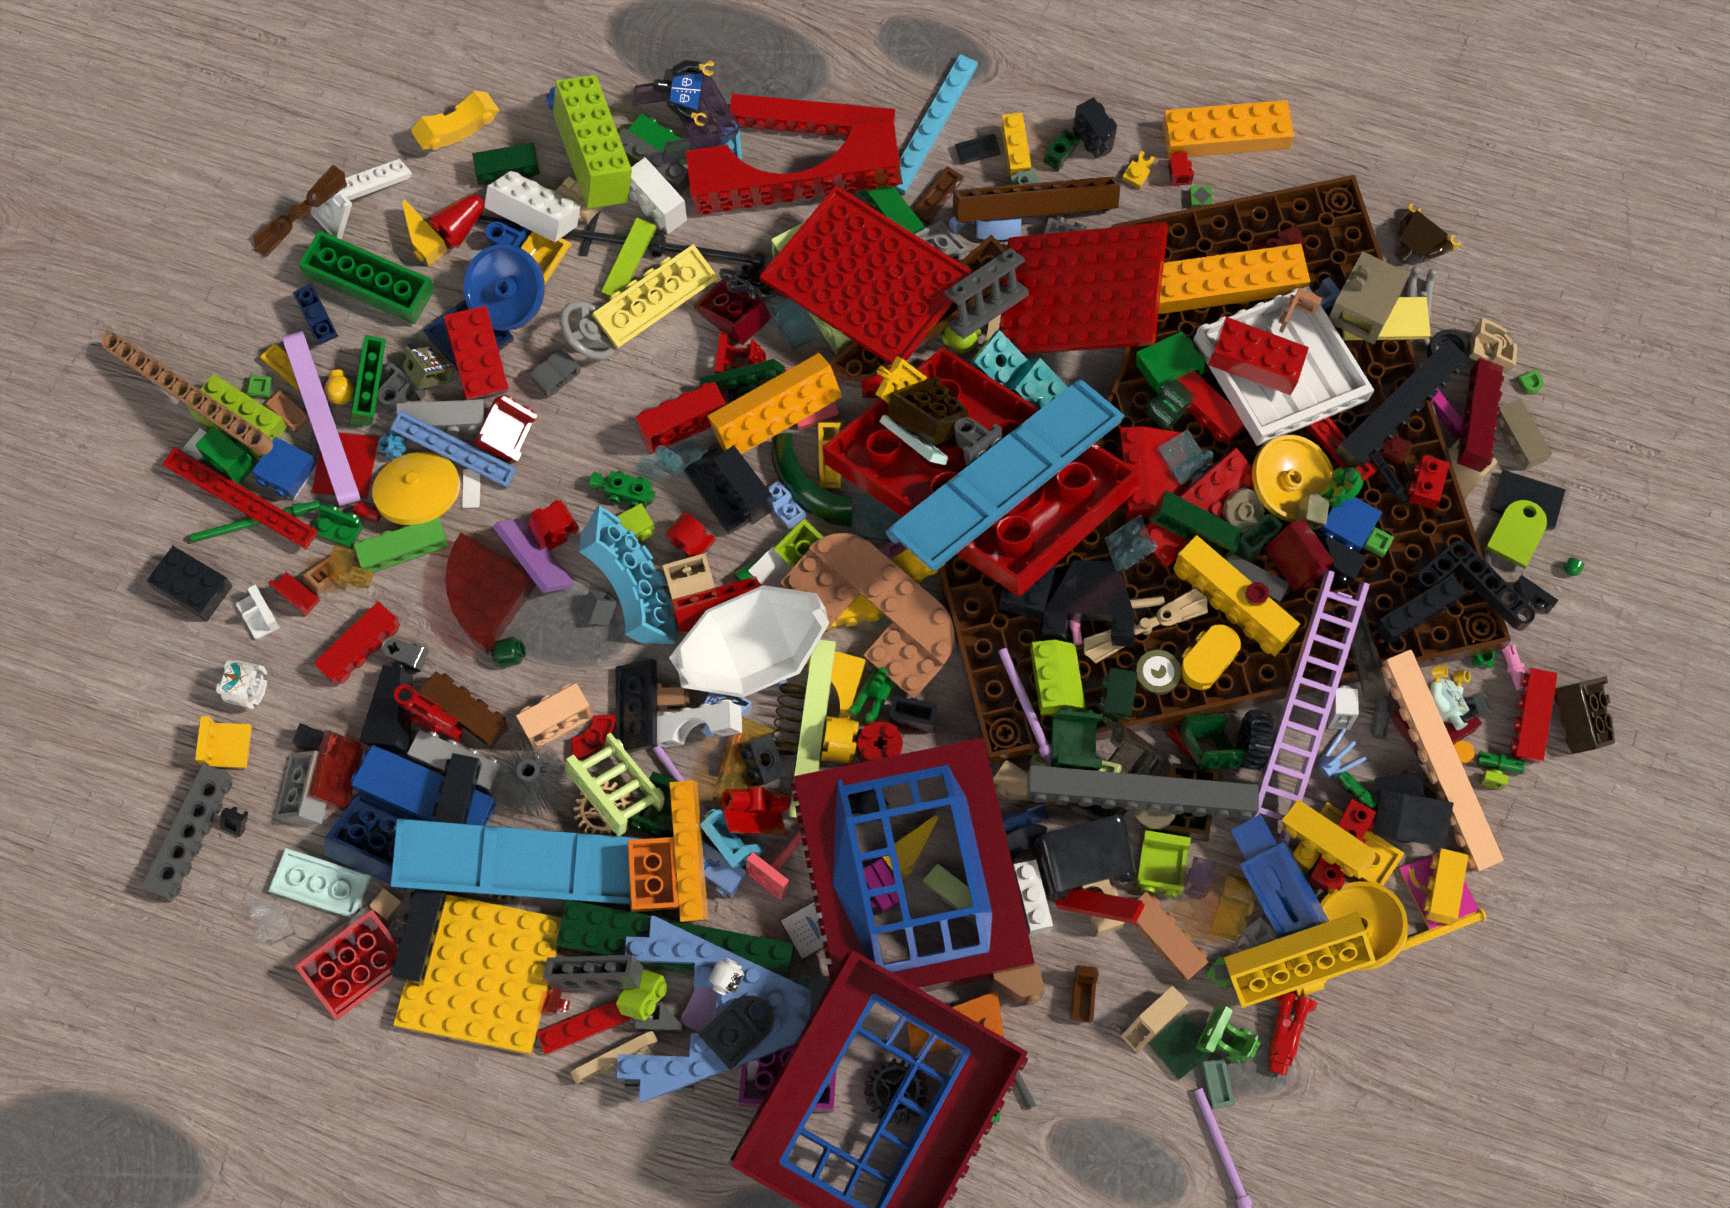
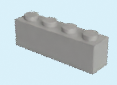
M483 399L397 404V414L401 410L449 435H458L459 433L478 434L486 417V406Z
M419 730L407 753L411 761L446 775L445 764L447 759H451L452 753L479 758L482 767L476 789L492 795L498 783L496 780L500 779L498 774H502L498 773V771L503 770V768H500L502 765H499L500 762L493 757L486 759L479 756L480 753L472 748L465 750L459 747V744L453 740L447 739V741L439 738L438 734L427 730V732Z

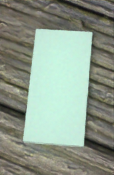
M285 848L268 891L351 918L359 912L372 876Z

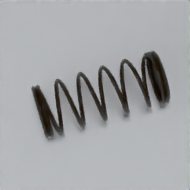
M782 683L779 685V689L784 695L777 698V701L782 706L775 710L780 718L774 720V725L779 729L774 730L772 736L777 740L774 741L776 747L794 750L785 751L777 749L779 754L795 755L798 753V748L793 745H799V743L792 740H780L774 736V733L785 731L800 734L801 731L781 728L776 725V721L786 719L793 722H802V719L784 717L778 713V709L786 707L792 710L803 711L804 707L785 705L780 702V698L789 696L796 699H805L804 695L807 688L800 684ZM783 687H793L803 691H791Z

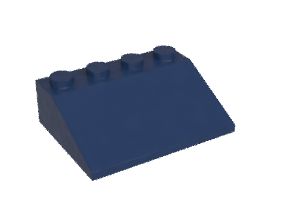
M359 792L326 835L324 855L391 885L396 831L394 826L397 819L424 820ZM399 888L403 891L407 890V888Z

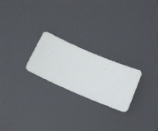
M463 469L462 508H479L480 474L470 469Z

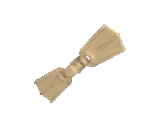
M1196 588L1192 589L1160 608L1157 612V617L1142 618L1140 623L1136 624V635L1139 633L1148 635L1152 632V628L1159 624L1171 626L1208 613L1207 597ZM1165 612L1171 613V617L1164 618L1163 614ZM1111 629L1084 638V654L1094 663H1098L1124 648L1112 646Z

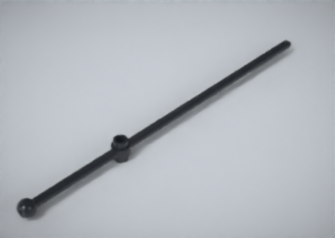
M480 215L476 222L486 225L492 222H501L513 229L522 230L521 225L509 219ZM573 229L564 235L623 245L627 239L626 236ZM656 233L651 238L647 248H649L651 256L659 258L665 251L681 253L690 246L667 243L665 235ZM696 247L701 255L705 257L752 263L755 268L765 266L766 256L762 252H755L753 255Z

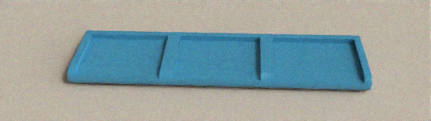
M1077 380L886 530L888 538L895 544L901 542L932 571L937 570L1121 423L1124 414L1083 380Z
M397 819L394 826L396 831L391 887L630 905L627 841L648 838Z

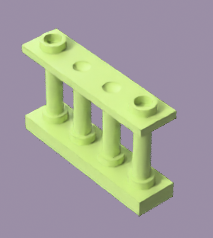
M609 733L606 737V748L584 761H578L573 754L566 759L565 772L616 835L620 836L626 832L628 818L651 804L654 805L658 812L661 811L665 798L663 792L652 784L624 750L622 742L619 739H615ZM610 755H613L619 763L596 778L591 777L587 772L588 768ZM626 771L632 781L611 794H605L601 789V785ZM638 787L645 794V798L624 811L618 810L614 805L615 801Z

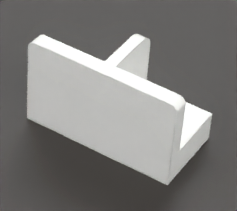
M254 585L248 588L250 596L237 602L236 605L254 638L258 640L280 627L261 592Z

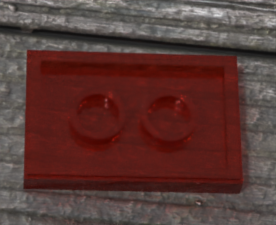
M330 730L324 731L308 796L342 810L347 809L353 790L351 779L354 772L358 769L364 745Z

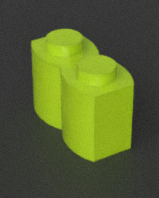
M643 970L640 988L624 989L616 1003L620 1013L642 1021L648 1019L654 1013L656 1003L667 992L668 985L664 976Z

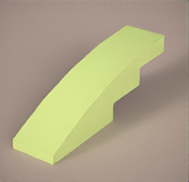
M939 864L924 878V884L940 895L942 900L955 910L973 906L969 888ZM974 915L963 917L966 921H968L970 924L977 928L976 919Z

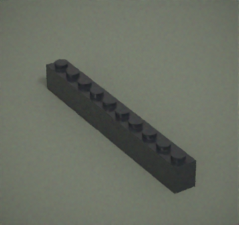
M452 753L451 759H447L445 764L446 778L445 781H441L439 786L440 800L439 803H435L433 809L434 822L467 823L482 767L479 758ZM415 889V892H411L409 897L410 911L409 914H405L403 919V927L405 928L403 937L400 936L397 941L396 949L399 950L397 959H393L390 973H392V977L395 980L424 985L448 891Z

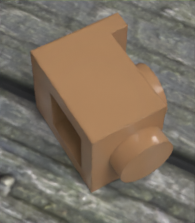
M657 683V706L659 711H680V709L686 708V704H690V690H685V688L675 684L663 688L662 683Z

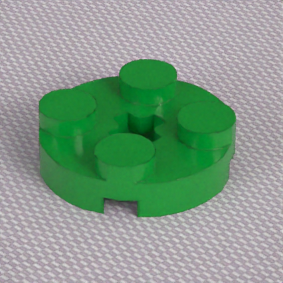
M1354 467L1337 468L1333 471L1332 478L1326 486L1320 490V495L1323 498L1329 499V506L1333 508L1341 507L1344 505L1342 501L1346 499L1351 501L1359 493L1363 486V480L1361 479L1363 475Z

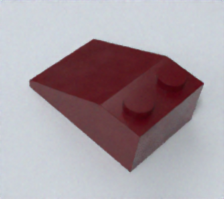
M723 279L693 306L697 312L722 333H728L730 339L741 345H744L772 318L764 301L750 298L747 292H730L727 288V281Z

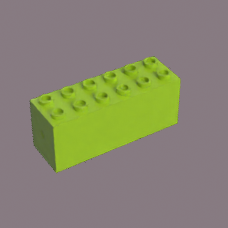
M589 75L556 80L553 116L587 209L628 203L632 169L597 76Z

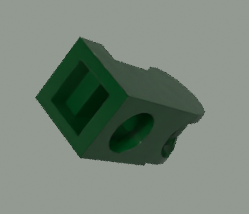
M1067 129L1064 130L1046 149L1043 162L1059 171L1067 158L1077 148L1081 138Z

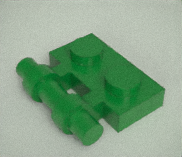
M1346 770L1337 777L1341 781L1340 785L1348 793L1352 791L1358 797L1356 799L1357 802L1372 810L1379 804Z

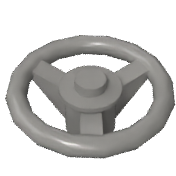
M574 301L566 304L561 311L560 326L568 343L580 354L590 359L603 360L611 357L617 350L610 339L601 335L600 327L589 316V312L593 314L599 307L584 301ZM579 309L575 329L571 332L568 323L569 314L573 310ZM589 348H607V349L604 350V351H593V350H591V349H589Z

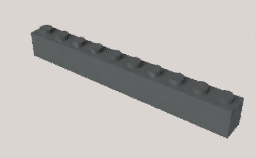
M1031 765L1027 772L1026 799H1033L1037 803L1055 801V803L1060 805L1078 803L1079 806L1089 807L1093 804L1101 805L1102 808L1106 809L1116 806L1124 807L1125 810L1129 811L1139 808L1147 809L1148 812L1153 813L1163 810L1170 811L1171 814L1176 815L1186 812L1192 813L1194 816L1209 814L1215 815L1217 818L1232 816L1238 817L1239 820H1250L1259 811V785Z

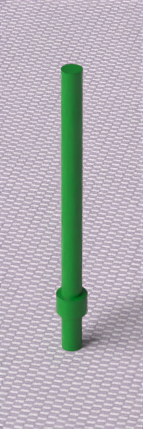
M316 500L305 504L300 502L282 510L298 517L305 515V512L318 509L320 501ZM248 518L192 533L190 538L192 542L260 525V523Z

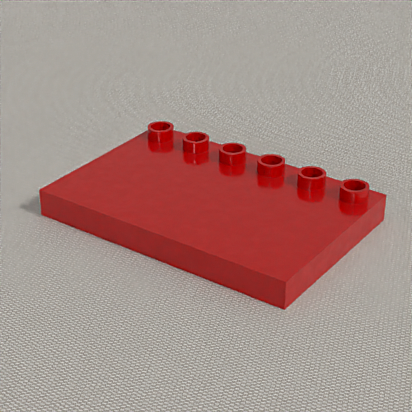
M943 347L916 368L927 377L926 379L937 376L940 379L939 384L949 389V395L957 398L969 411L967 418L975 420L990 432L992 431V425L995 423L1002 428V439L1040 410ZM880 398L822 447L825 465L901 517H904L968 465L965 463L964 450L956 444L955 433L949 440L935 445L936 448L948 456L949 459L946 465L928 461L880 423L882 415H887L889 404ZM1094 443L960 550L957 555L1020 597L1139 489V471Z

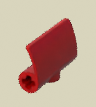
M762 787L748 788L746 790H724L722 794V809L725 823L730 833L788 834L781 814L789 808L790 798L788 793L765 791V788Z

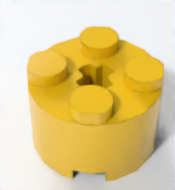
M827 716L820 761L846 765L852 764L856 750L855 735L858 732L859 722Z

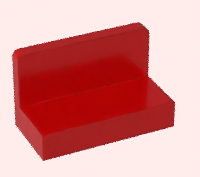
M287 572L276 583L273 580L268 582L276 594L305 617L321 601L319 597Z

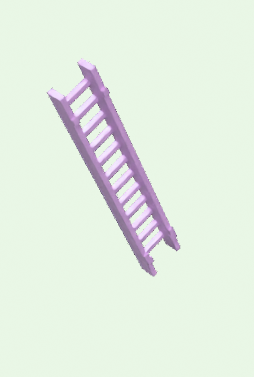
M1327 571L1323 577L1273 735L1271 755L1268 757V762L1262 770L1258 783L1259 811L1255 817L1259 813L1281 821L1285 817V815L1261 808L1266 792L1292 800L1289 810L1298 799L1300 801L1303 799L1370 586L1368 583H1360L1354 600L1351 599L1352 596L1339 591L1337 593L1329 591L1335 572ZM1327 597L1353 606L1349 608L1347 621L1322 613ZM1320 619L1346 627L1341 643L1316 634ZM1313 640L1339 649L1335 664L1309 656ZM1307 662L1333 670L1328 686L1302 677ZM1300 683L1326 692L1321 707L1295 699ZM1293 705L1319 713L1314 729L1288 721ZM1286 726L1312 735L1307 751L1282 742ZM1279 748L1305 756L1301 773L1275 764ZM1273 770L1299 778L1294 794L1268 786ZM1284 827L1281 830L1280 838L1273 836L1278 844L1284 841L1289 844L1291 838L1284 832ZM1238 846L1237 852L1242 853L1240 847Z

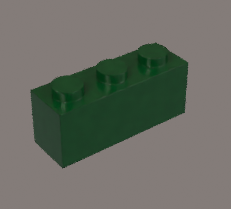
M534 142L472 153L479 185H490L510 171L517 172L526 178L540 174Z

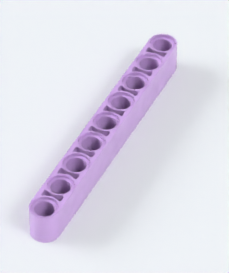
M299 331L282 336L338 504L342 507L361 501L304 333Z

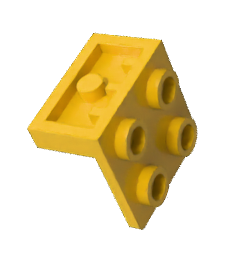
M201 716L195 760L200 766L204 763L214 768L246 769L252 726L250 724L215 723L210 716Z

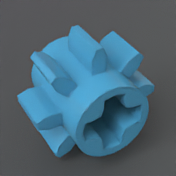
M394 431L385 433L379 442V448L382 453H386V458L396 459L397 456L401 457L407 447L404 437H400V434Z

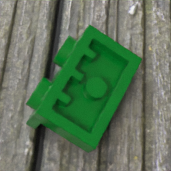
M320 504L318 508L320 515L313 526L318 531L316 536L353 549L363 529L359 517L350 512L347 514L339 512L340 510L335 506L328 505L326 507Z

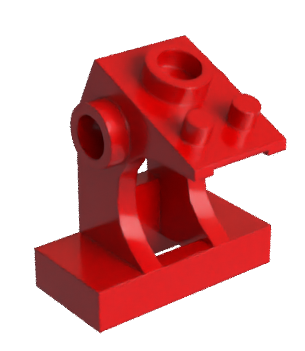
M719 333L715 374L767 360L766 353L754 340L751 339V343L747 344V348H737L729 345L728 333ZM735 358H748V362L735 363Z

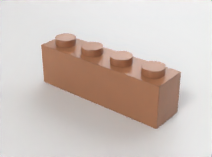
M1146 892L1137 899L1143 901L1145 907L1133 926L1186 984L1209 963L1207 960L1208 956L1200 947L1196 948L1193 945L1191 936L1185 930L1181 931L1176 926L1175 918L1169 912L1165 913L1160 908L1161 903L1154 895L1150 896Z

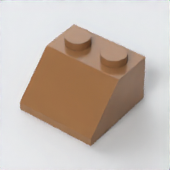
M1039 965L996 973L990 979L993 987L1018 1003L1024 1002L1025 1006L1039 1003L1038 1000H1041L1045 993Z

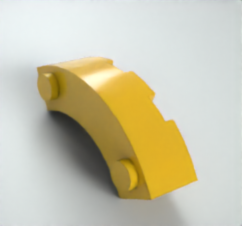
M473 91L465 100L455 106L456 111L446 116L443 113L433 116H422L411 129V132L422 149L438 150L474 134L486 124L491 123L500 110L487 92Z

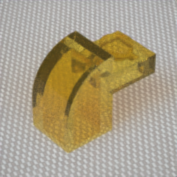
M334 545L327 567L330 581L344 591L348 583L356 588H369L374 572L353 567L352 564L356 551Z

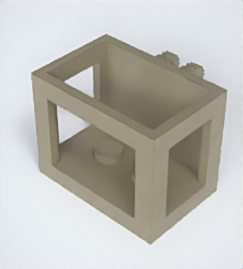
M1362 251L1335 301L1329 316L1330 321L1334 326L1375 344L1402 293L1410 273ZM1344 311L1373 325L1371 331H1367L1340 318V315Z

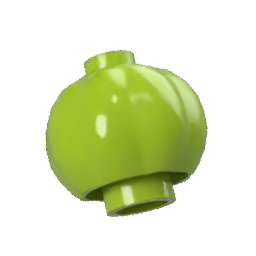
M948 326L944 329V334L941 335L945 347L950 346L958 353H968L976 348L979 343L977 336L982 333L978 329L963 339Z

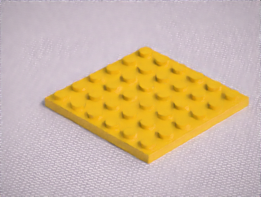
M447 895L424 985L405 982L393 1024L394 1027L532 1055L549 985L543 979L547 957L557 956L558 948L556 942L562 918Z

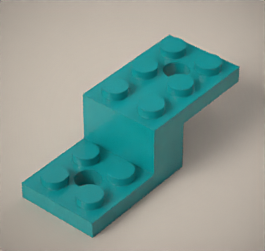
M1000 330L994 332L971 360V363L979 371L1039 409L1043 408L1052 398L1057 397L1068 388L1041 358L1028 360ZM998 355L1003 359L1001 367L996 364V357Z

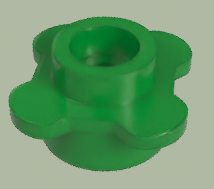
M1496 652L1475 655L1472 661L1473 665L1476 667L1481 665L1492 668L1495 665L1493 659Z

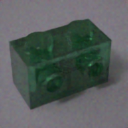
M1110 668L1109 674H1104L1102 688H1106L1105 696H1101L1099 709L1103 710V718L1130 721L1138 672Z

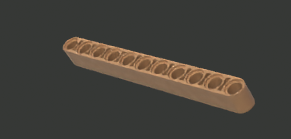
M110 332L103 337L102 347L111 355L259 455H266L272 450V440L261 430L114 332Z

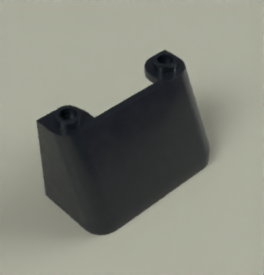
M1122 814L1045 833L1036 839L1031 848L1034 859L1037 861L1048 900L1053 898L1056 901L1069 897L1068 893L1074 888L1112 878L1116 881L1119 880L1120 883H1126L1133 880L1136 874L1127 826Z

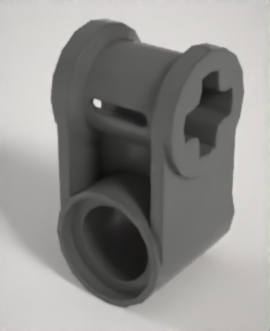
M389 639L383 645V652L390 663L400 664L411 671L421 672L429 652L428 649L397 639ZM398 648V652H394L393 654H391L390 651H395V649Z

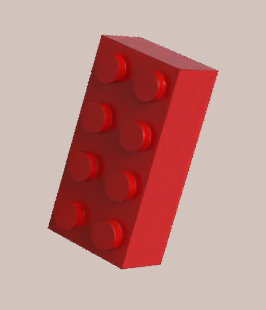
M487 306L444 315L443 320L465 400H477L508 392L509 387Z
M1226 317L1218 332L1208 365L1291 396L1299 381L1309 347Z
M713 382L702 384L697 390L692 392H684L672 401H664L656 408L640 412L636 416L638 431L649 455L712 428L707 416L726 406V402L716 383Z

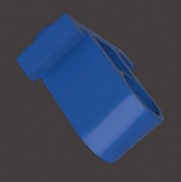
M492 222L486 227L485 234L489 246L505 244L521 248L531 234V230L521 226L522 232H519L501 222Z

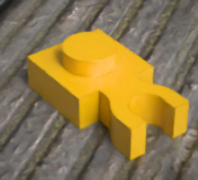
M1143 151L1138 156V162L1132 160L1122 177V181L1138 189H1141L1150 174V169L1148 168L1155 161L1153 156L1148 161L1143 160L1145 154Z

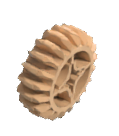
M608 781L604 783V786H601L605 794H611L618 788L616 782L609 787ZM581 791L580 795L583 799L576 798L575 800L580 806L573 808L574 812L578 813L574 816L575 821L579 822L578 828L584 829L583 833L613 836L615 832L595 807L587 811L591 802ZM628 793L618 799L621 803L616 804L614 802V805L618 810L624 811L632 806L634 801H629L631 794ZM588 820H601L605 827L595 826Z

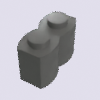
M562 348L558 351H553L548 356L547 361L542 364H536L531 370L530 377L531 381L549 398L557 393L565 384L572 381L581 371L578 363Z

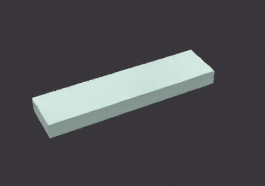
M882 415L880 423L928 461L946 465L949 459L947 455L935 446L928 444L918 435L913 434L903 425L898 424L888 415Z

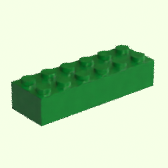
M320 230L298 264L303 276L414 325L435 291L431 278Z

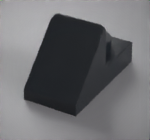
M1523 575L1514 584V590L1527 603H1533L1534 607L1539 611L1548 614L1558 602V599Z

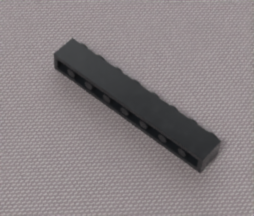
M1448 339L1340 444L1334 454L1348 467L1357 468L1360 466L1363 468L1371 459L1369 455L1372 452L1377 454L1385 446L1383 441L1385 439L1390 441L1399 432L1396 430L1399 425L1403 428L1412 419L1410 415L1413 412L1418 414L1425 406L1423 402L1426 399L1431 401L1438 393L1436 389L1439 386L1444 388L1451 381L1452 378L1449 376L1452 373L1457 375L1465 367L1462 363L1468 356Z

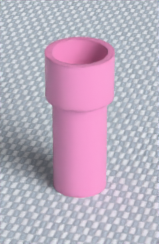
M1069 620L1073 643L1080 645L1083 643L1080 620Z

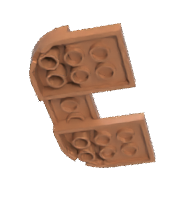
M837 533L819 539L809 547L807 553L780 582V585L785 589L817 593L826 608L829 627L833 625L859 594L892 621L891 625L875 641L863 657L878 670L880 667L886 668L888 670L887 677L911 698H916L943 668L952 653L955 632L952 619L945 607L873 544L860 536Z

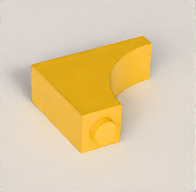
M835 651L830 687L835 692L839 702V718L850 719L849 708L855 702L866 667V659ZM811 655L806 662V664L808 665V672L810 667Z

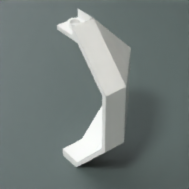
M763 585L706 610L669 659L679 673L682 688L743 698L801 672L829 625L827 611L817 593Z

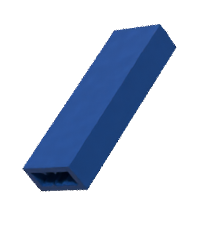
M372 745L370 750H366L362 758L363 764L352 776L351 785L358 792L424 821L434 822V805L436 802L439 803L441 796L439 794V786L441 781H445L446 777L375 745ZM475 790L466 824L486 826L497 806L495 799Z

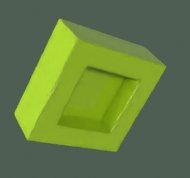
M1487 770L1481 776L1480 785L1503 790L1508 785L1509 776L1503 775V772L1499 770Z

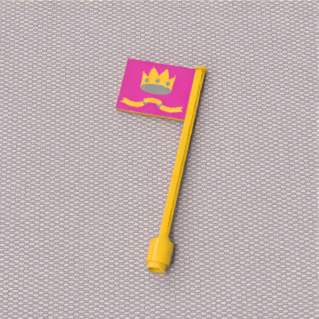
M1433 855L1399 868L1428 928V931L1407 938L1400 952L1481 920L1483 922L1486 920V913L1478 908L1465 880L1458 919L1453 926L1425 919L1426 911H1423L1425 898L1429 897L1430 890L1427 889L1429 877L1433 876L1434 869L1430 868ZM1327 980L1294 990L1293 993L1296 997H1305L1323 990Z

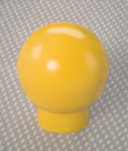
M332 370L328 373L324 394L330 403L344 405L352 399L354 387L343 370Z

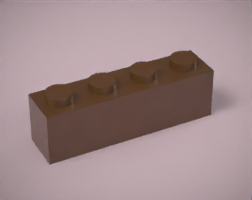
M435 671L419 690V693L441 705L444 712L458 718V725L492 749L508 729L505 722L506 718L498 711L493 713L487 709L489 707L488 704L480 698L477 700L470 696L472 693L464 686L457 687L453 684L454 680L446 673L441 675Z

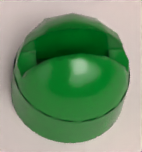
M1568 558L1565 564V571L1570 576H1577L1582 572L1585 564L1576 558Z

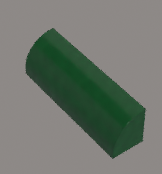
M1168 490L1158 499L1149 520L1189 542L1197 535L1225 560L1237 551L1242 531L1238 527Z

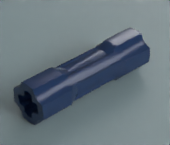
M1037 802L1002 816L1005 833H1009L1021 825L1037 824L1048 818L1044 804Z

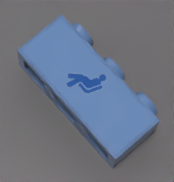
M702 841L705 883L713 885L715 887L714 891L722 897L727 895L733 898L747 878V871L742 867L732 868L721 853Z

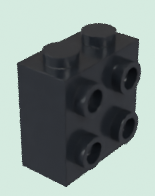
M1093 97L1076 106L1073 132L1081 138L1086 150L1092 153L1095 158L1109 154L1113 149L1117 125L1105 113L1104 106Z

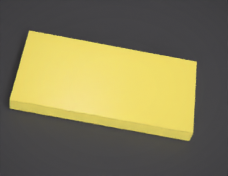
M1399 297L1377 340L1429 339L1431 335L1427 297ZM1344 311L1341 314L1342 319L1367 331H1371L1373 325ZM1342 330L1343 340H1363Z

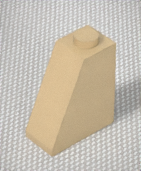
M1173 986L1170 987L1121 1035V1038L1138 1053L1189 1002Z

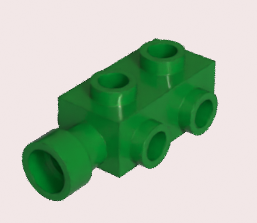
M611 471L608 478L603 477L601 473L593 472L589 481L590 489L604 490L605 497H608V501L614 504H620V501L629 503L628 506L633 508L642 503L643 507L647 508L648 503L652 504L655 498L656 491H653L652 482L643 477H631L622 471Z

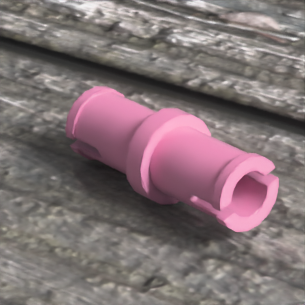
M1511 645V647L1508 646L1502 649L1508 665L1507 672L1512 676L1516 691H1520V689L1523 690V686H1520L1522 673H1525V665L1520 661L1516 646Z

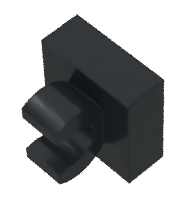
M235 806L232 809L226 807L221 812L220 828L241 837L245 832L248 812L245 811L243 814L237 812L238 807Z

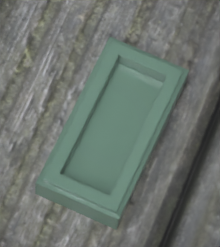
M1225 1058L1201 1062L1211 1110L1234 1106L1235 1101Z

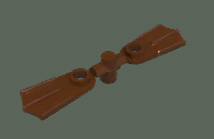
M332 165L308 191L306 199L298 206H291V213L288 216L282 215L252 236L255 242V250L267 257L291 232L293 222L297 218H307L310 215V206L319 207L347 187L345 172ZM313 194L316 195V198H315L314 201L312 200ZM284 221L285 226L282 228L281 224Z

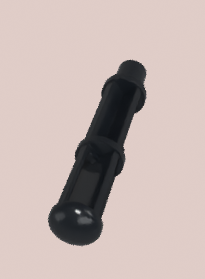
M1372 452L1369 455L1371 457L1370 460L1377 468V472L1382 475L1393 490V495L1398 497L1402 504L1409 501L1410 498L1405 493V487L1400 484L1389 468V464L1384 461L1379 452L1377 454Z

